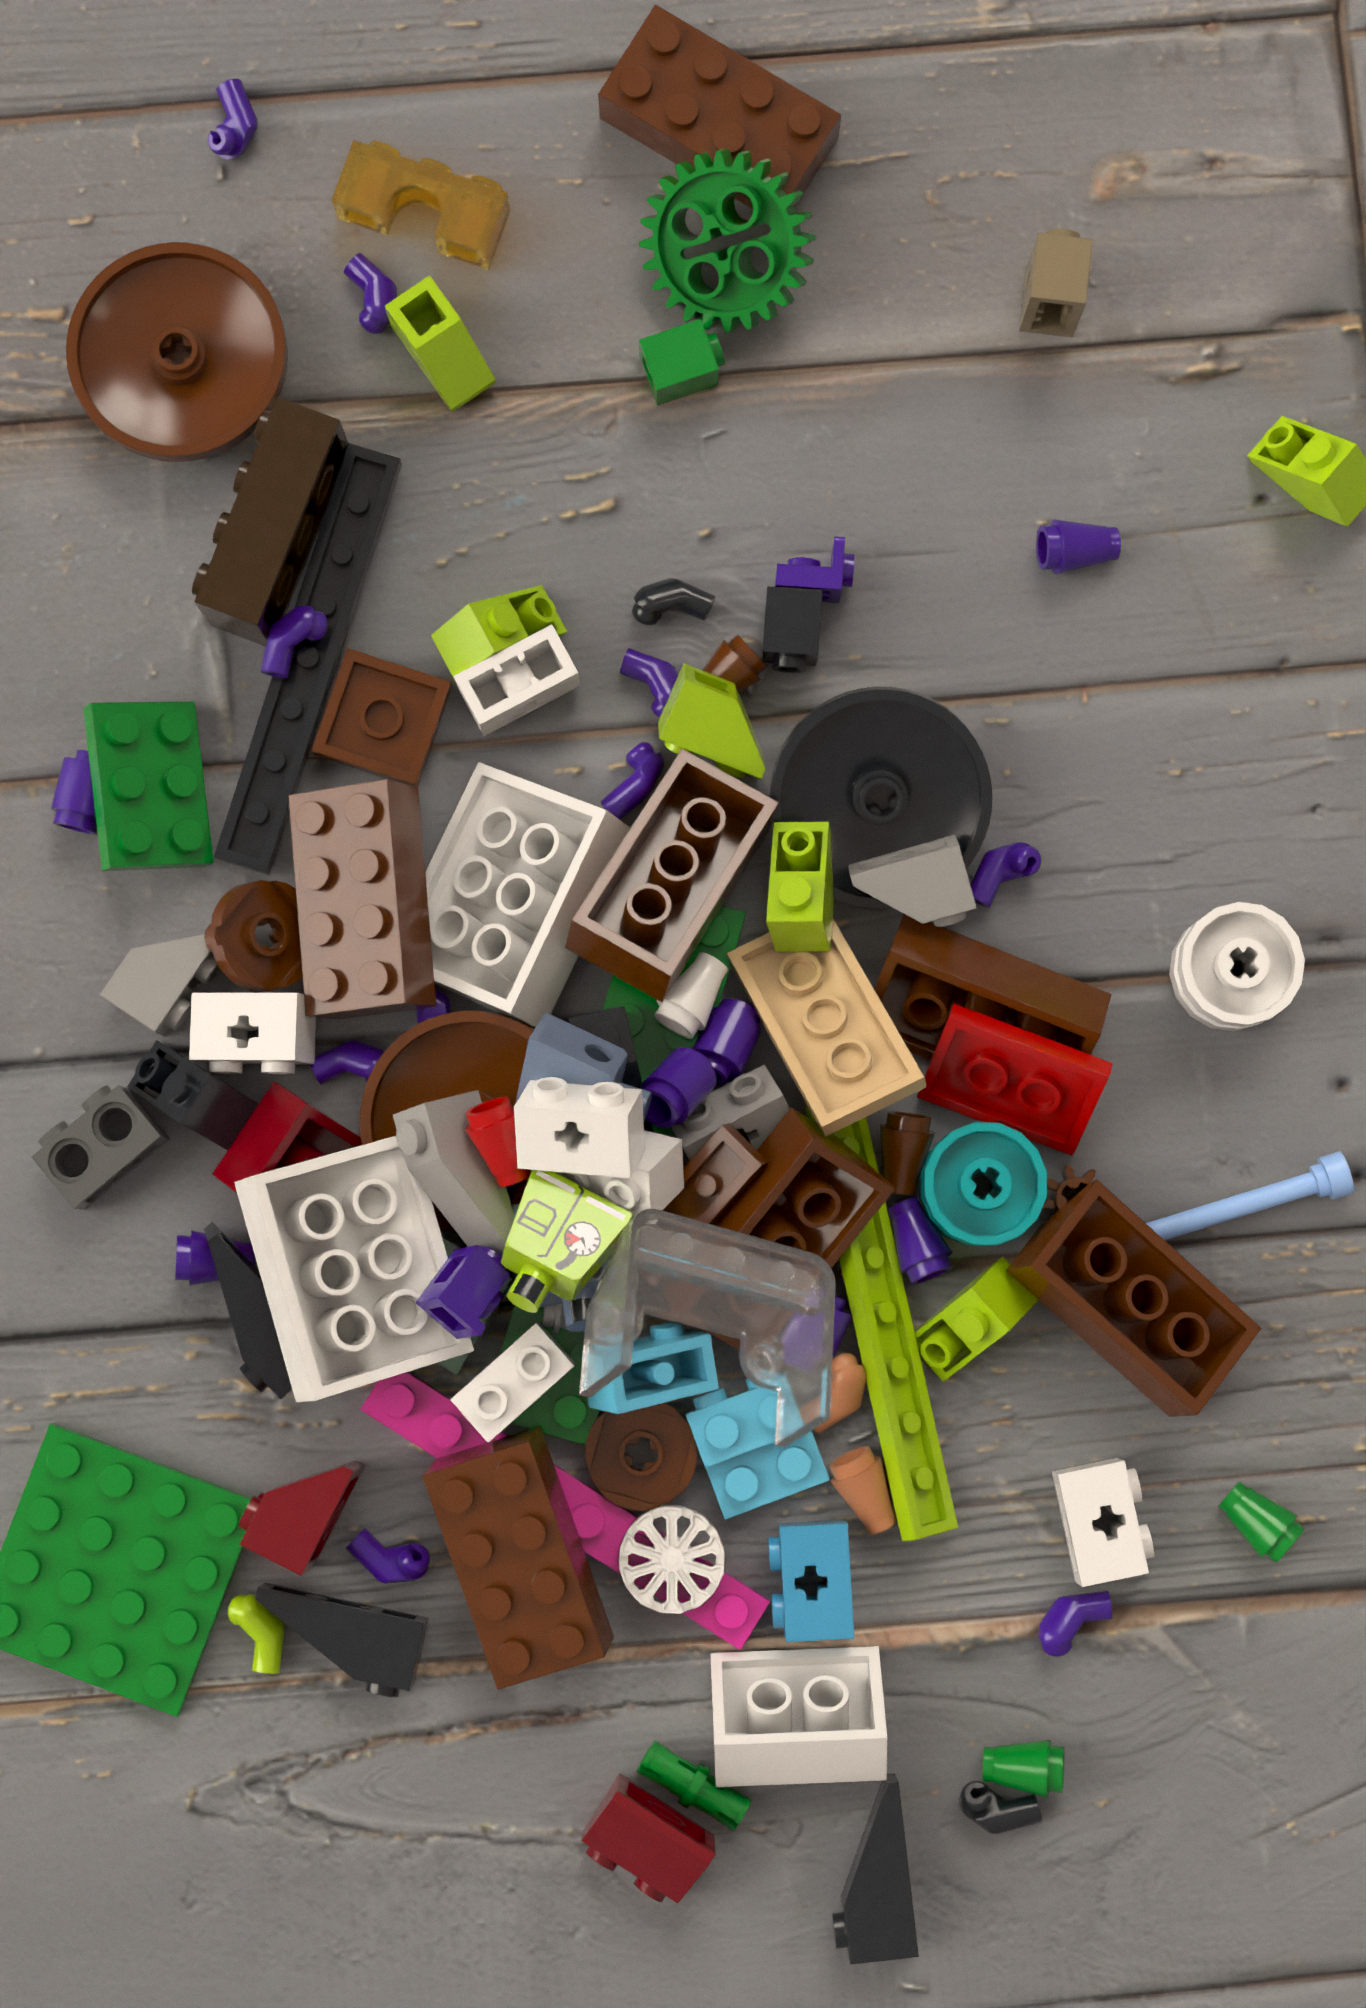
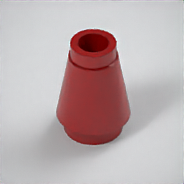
M498 1097L490 1099L470 1108L465 1113L469 1123L465 1127V1131L492 1175L496 1178L498 1186H510L528 1178L531 1174L530 1170L519 1169L517 1166L514 1107L511 1106L509 1098Z

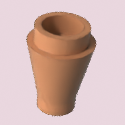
M862 1446L848 1451L830 1463L829 1467L833 1474L830 1482L863 1523L869 1535L883 1532L897 1523L881 1457L874 1456L869 1446Z

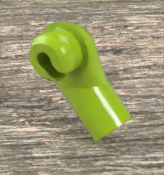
M255 1594L234 1597L228 1606V1617L234 1625H239L255 1641L252 1671L268 1674L280 1673L285 1632L284 1622L255 1599Z

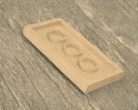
M834 919L832 924L831 952H776L769 932L727 953L732 969L825 1137L926 1088L924 1075Z

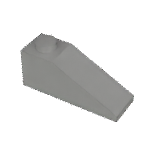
M476 1090L426 1102L393 1114L397 1129V1143L404 1154L407 1168L468 1247L474 1245L485 1246L502 1257L515 1218L506 1186H498L496 1178L492 1175L465 1131V1127L469 1124L465 1113L475 1105L482 1103L479 1091Z

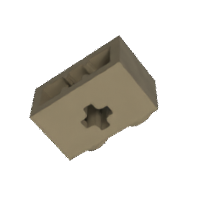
M1064 228L1051 229L1047 233L1038 232L1026 267L1019 331L1073 337L1086 305L1093 239L1082 238L1078 232Z

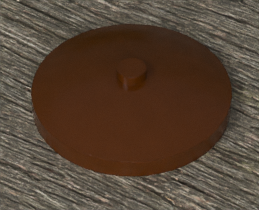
M169 242L146 246L132 251L111 263L94 278L80 297L73 311L66 339V360L70 381L81 406L93 423L107 437L126 450L143 457L167 462H186L212 457L225 452L242 442L255 431L264 410L271 412L276 398L281 393L287 370L288 347L284 324L277 306L267 288L249 268L232 256L211 247L187 242Z
M481 1010L456 1011L442 1014L410 1028L386 1049L368 1078L360 1108L362 1145L396 1136L397 1129L393 1114L426 1102L478 1090L482 1102L498 1097H508L511 1106L514 1107L528 1040L534 1028L516 1018L501 1013ZM529 1177L519 1182L516 1192H514L511 1206L520 1204ZM432 1201L440 1230L458 1234Z

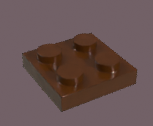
M347 648L311 751L314 755L393 781L418 787L453 685L450 681Z

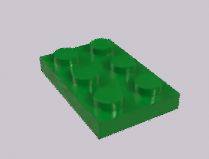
M195 701L90 703L83 707L102 871L206 867L213 864Z

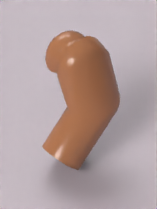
M843 1353L833 1358L828 1367L830 1374L833 1376L830 1395L805 1409L809 1423L818 1434L856 1412L862 1404L866 1386V1373L864 1367L858 1365L856 1357L852 1354Z

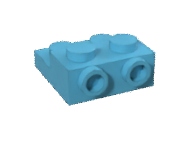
M776 1368L745 1379L748 1390L727 1397L724 1388H720L692 1399L696 1409L686 1413L725 1520L830 1480L791 1374L779 1377Z

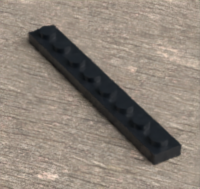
M351 443L347 445L295 607L309 605L312 606L314 611L324 613L328 620L325 635L319 640L312 641L305 638L294 646L288 678L272 677L214 854L217 860L270 875L290 813L288 795L296 794L402 466L400 458Z

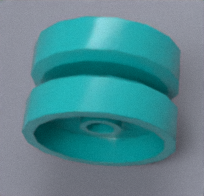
M974 1122L946 1134L928 1152L919 1175V1199L925 1214L943 1236L965 1246H995L1021 1236L1038 1219L1047 1198V1171L1038 1149L1021 1132L1001 1123ZM976 1175L987 1177L991 1184L989 1193L983 1196L975 1195L973 1192L977 1185L972 1178Z

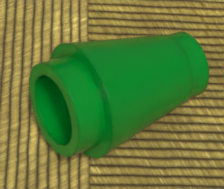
M1240 1481L1218 1505L1261 1558L1266 1554L1275 1563L1282 1558L1305 1530L1295 1521L1297 1517L1295 1513L1250 1487L1247 1488Z
M1051 1740L984 1747L983 1781L994 1782V1784L1048 1798L1049 1792L1063 1793L1065 1747L1051 1746Z

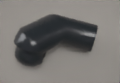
M668 578L641 587L634 596L636 603L632 608V614L638 622L645 625H654L660 619L662 612L676 608L705 621L712 608L715 596L679 579Z
M971 1781L962 1788L959 1796V1806L964 1815L991 1834H1000L1042 1822L1035 1794L1006 1801L984 1782Z

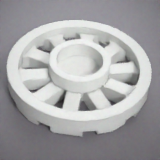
M661 1506L642 1514L628 1528L619 1551V1570L627 1590L641 1605L666 1614H681L700 1607L718 1588L725 1568L724 1546L716 1528L702 1514L683 1506ZM661 1516L666 1519V1537H662L653 1525L654 1519ZM684 1516L690 1519L691 1524L682 1537H678L677 1520ZM639 1530L644 1531L654 1544L653 1547L636 1542L634 1539L635 1534ZM705 1530L709 1534L708 1542L691 1547L690 1544L699 1531ZM633 1553L648 1558L649 1561L632 1567L628 1565V1555ZM710 1553L716 1555V1564L713 1566L695 1561V1558ZM691 1572L709 1578L710 1583L706 1589L698 1587L690 1576ZM654 1573L655 1575L645 1589L639 1590L634 1583L635 1579ZM663 1581H666L667 1600L664 1603L654 1600L653 1595ZM678 1581L683 1584L691 1595V1599L687 1602L681 1603L678 1601Z

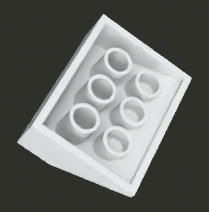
M478 762L425 872L434 983L497 1013L516 1018L536 1028L545 1013L551 1015L579 956L565 948L571 920L627 835L630 827L605 809Z
M396 1136L234 1182L296 1402L316 1401L474 1351L470 1337L456 1339L415 1303L448 1257L432 1200L409 1172Z

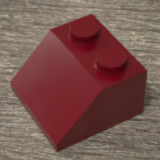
M274 1081L212 1175L237 1193L234 1183L236 1181L361 1146V1137Z
M355 1460L280 1485L266 1493L261 1492L258 1497L253 1496L238 1524L239 1528L246 1531L239 1545L302 1576L315 1566L365 1465Z
M620 1773L583 1830L581 1839L582 1842L589 1846L586 1854L591 1859L611 1871H614L618 1865L637 1877L634 1885L640 1891L658 1902H663L667 1896L674 1902L679 1903L715 1856V1837L713 1833Z

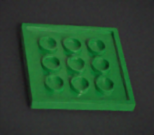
M56 1423L49 1424L0 1550V1650L178 1717L182 1712L244 1547L239 1544L246 1531L239 1528L238 1524L252 1498Z

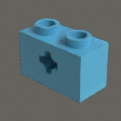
M845 1519L778 1523L779 1536L768 1537L770 1571H781L782 1593L771 1594L773 1628H784L786 1642L854 1639L848 1523ZM805 1566H814L818 1576H826L825 1583L816 1585V1595H806L802 1585L794 1584L795 1578L804 1576Z

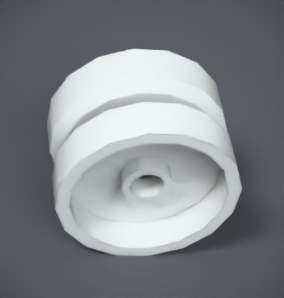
M1236 902L1213 909L1183 932L1172 951L1169 975L1175 997L1190 1017L1209 1028L1238 1031L1257 1026L1273 1018L1291 1004L1302 984L1305 958L1299 936L1284 917L1263 905ZM1232 959L1238 961L1242 966V974L1238 977L1230 972L1234 965Z

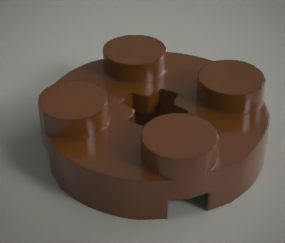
M258 880L237 885L230 889L215 907L211 924L206 928L204 937L207 948L214 954V958L222 972L235 984L253 992H263L291 986L302 979L296 889L285 882L275 880ZM267 923L271 926L272 930L268 935L269 939L273 942L271 948L266 945L259 946L255 935L256 926H264Z
M666 1402L620 1414L605 1411L596 1419L589 1431L585 1445V1462L592 1482L607 1500L625 1509L646 1511L669 1503L686 1489L695 1472L697 1445L689 1423L676 1408ZM640 1437L650 1439V1449L658 1452L656 1461H646L643 1470L632 1467L633 1458L625 1454L626 1445H636Z

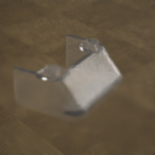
M659 1209L643 1210L624 1226L587 1308L579 1395L593 1396L631 1367L633 1341L639 1337L643 1327L644 1314L740 1339L739 1361L745 1376L753 1384L761 1388L778 1392L775 1445L787 1447L830 1419L836 1288L833 1271L823 1258L808 1251Z

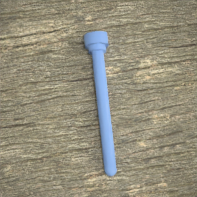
M1338 1151L1319 1157L1317 1159L1318 1164L1309 1166L1308 1173L1160 1218L1146 1224L1164 1240H1168L1313 1194H1317L1319 1198L1329 1196L1331 1200L1354 1194V1183L1347 1161L1342 1152Z

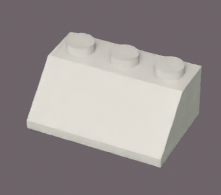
M879 1646L710 1653L716 1787L887 1780V1728Z

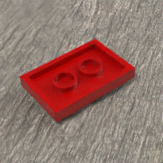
M953 1004L924 1075L926 1088L918 1091L917 1097L981 1122L1001 1123L1021 1132L1029 1140L1073 1156L1109 1079L1113 1063Z

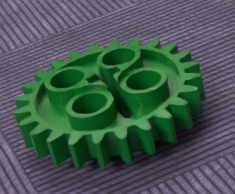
M724 148L716 151L714 163L709 154L703 152L695 155V168L687 161L676 164L675 169L679 180L670 175L659 180L666 196L655 194L647 199L651 207L657 211V215L647 216L640 220L643 226L653 230L652 237L639 242V247L654 251V258L643 264V269H658L661 274L652 285V289L655 291L668 287L672 293L667 299L665 306L669 309L683 302L686 305L683 315L685 322L695 319L702 313V323L705 330L715 327L720 317L725 333L737 329L739 318L747 330L758 325V313L766 321L778 316L775 303L786 307L795 301L787 286L798 289L807 282L796 269L807 267L814 262L812 257L801 252V246L816 240L815 235L801 232L800 224L812 217L811 212L795 211L794 205L803 196L802 191L786 195L783 188L787 183L789 174L785 172L772 179L768 177L771 168V160L768 158L761 160L754 168H751V151L747 150L738 153L734 163L729 148ZM738 192L746 194L753 204V213L749 221L741 218L735 210L734 201ZM689 208L696 210L702 218L703 228L699 236L690 232L686 226L685 216ZM761 224H768L771 228L769 234L745 240L731 247L726 246L692 258L684 256L685 248L711 241L723 235L728 236ZM754 246L764 250L769 258V268L766 274L758 272L751 263L750 255ZM704 262L711 263L719 274V283L716 289L710 288L702 279L701 269Z

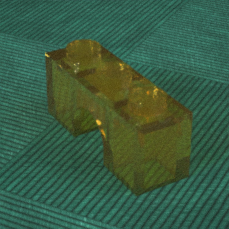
M353 140L331 199L337 219L388 236L394 218L399 211L412 204H426L436 209L441 215L434 234L438 253L487 270L490 269L510 214L508 192L503 191L499 183L479 175L472 176L471 180L451 173V169L445 164L430 158H422L420 162L402 157L396 148L380 141H371L367 145Z

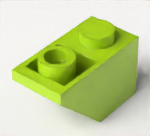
M430 275L385 305L391 328L451 412H454L496 383L494 375L463 321Z
M1281 416L1247 455L1256 467L1312 513L1348 527L1366 506V458L1356 443Z
M539 585L468 603L436 630L431 637L454 678L460 672L550 625H553L559 638L567 633V630L544 587Z
M683 663L658 720L659 739L664 740L665 746L676 754H679L681 749H684L693 755L699 754L716 761L715 765L720 770L734 777L744 778L746 774L762 779L766 770L763 752L735 684Z
M774 822L766 923L775 951L831 952L834 893L829 822Z
M1003 1256L966 1285L915 1331L920 1357L943 1382L1009 1332L1038 1301L1033 1294L1006 1271L1010 1264Z

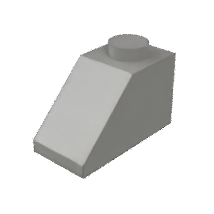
M955 835L848 865L854 887L922 924L933 921L934 926L937 927L951 925L964 920L967 917L965 911L976 909L962 853Z

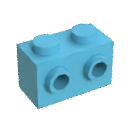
M668 1322L651 1326L649 1328L650 1336L633 1339V1334L630 1333L600 1338L599 1348L580 1352L589 1407L620 1414L718 1390L719 1386L710 1333L686 1330L683 1328V1322Z

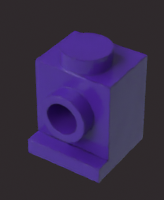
M474 1245L455 1249L415 1303L456 1339L480 1336L487 1326L479 1319L487 1317L498 1306L503 1297V1293L499 1290L511 1274L501 1264L502 1257L488 1247Z

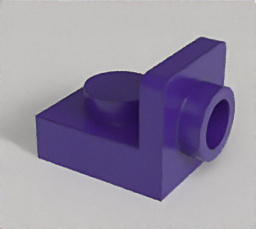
M834 536L831 567H822L821 562L813 558H791L788 560V564L777 563L775 587L822 590V602L839 603L842 586L852 587L855 555L844 553L845 537Z

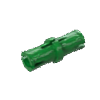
M656 1740L652 1742L636 1770L640 1775L642 1774L651 1781L658 1783L679 1797L678 1803L685 1808L692 1805L713 1817L731 1831H735L737 1825L740 1824L752 1801L751 1798L730 1787H716L715 1777L709 1774L710 1768L702 1763L698 1766L692 1764Z

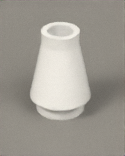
M700 952L695 961L676 980L663 1003L657 1000L660 1007L654 1015L655 1018L675 1034L692 1039L697 1030H705L719 987L728 968L717 958Z

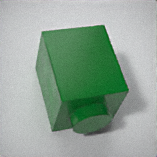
M701 319L639 339V356L657 406L718 385V366L725 364L723 351L716 333L706 335Z

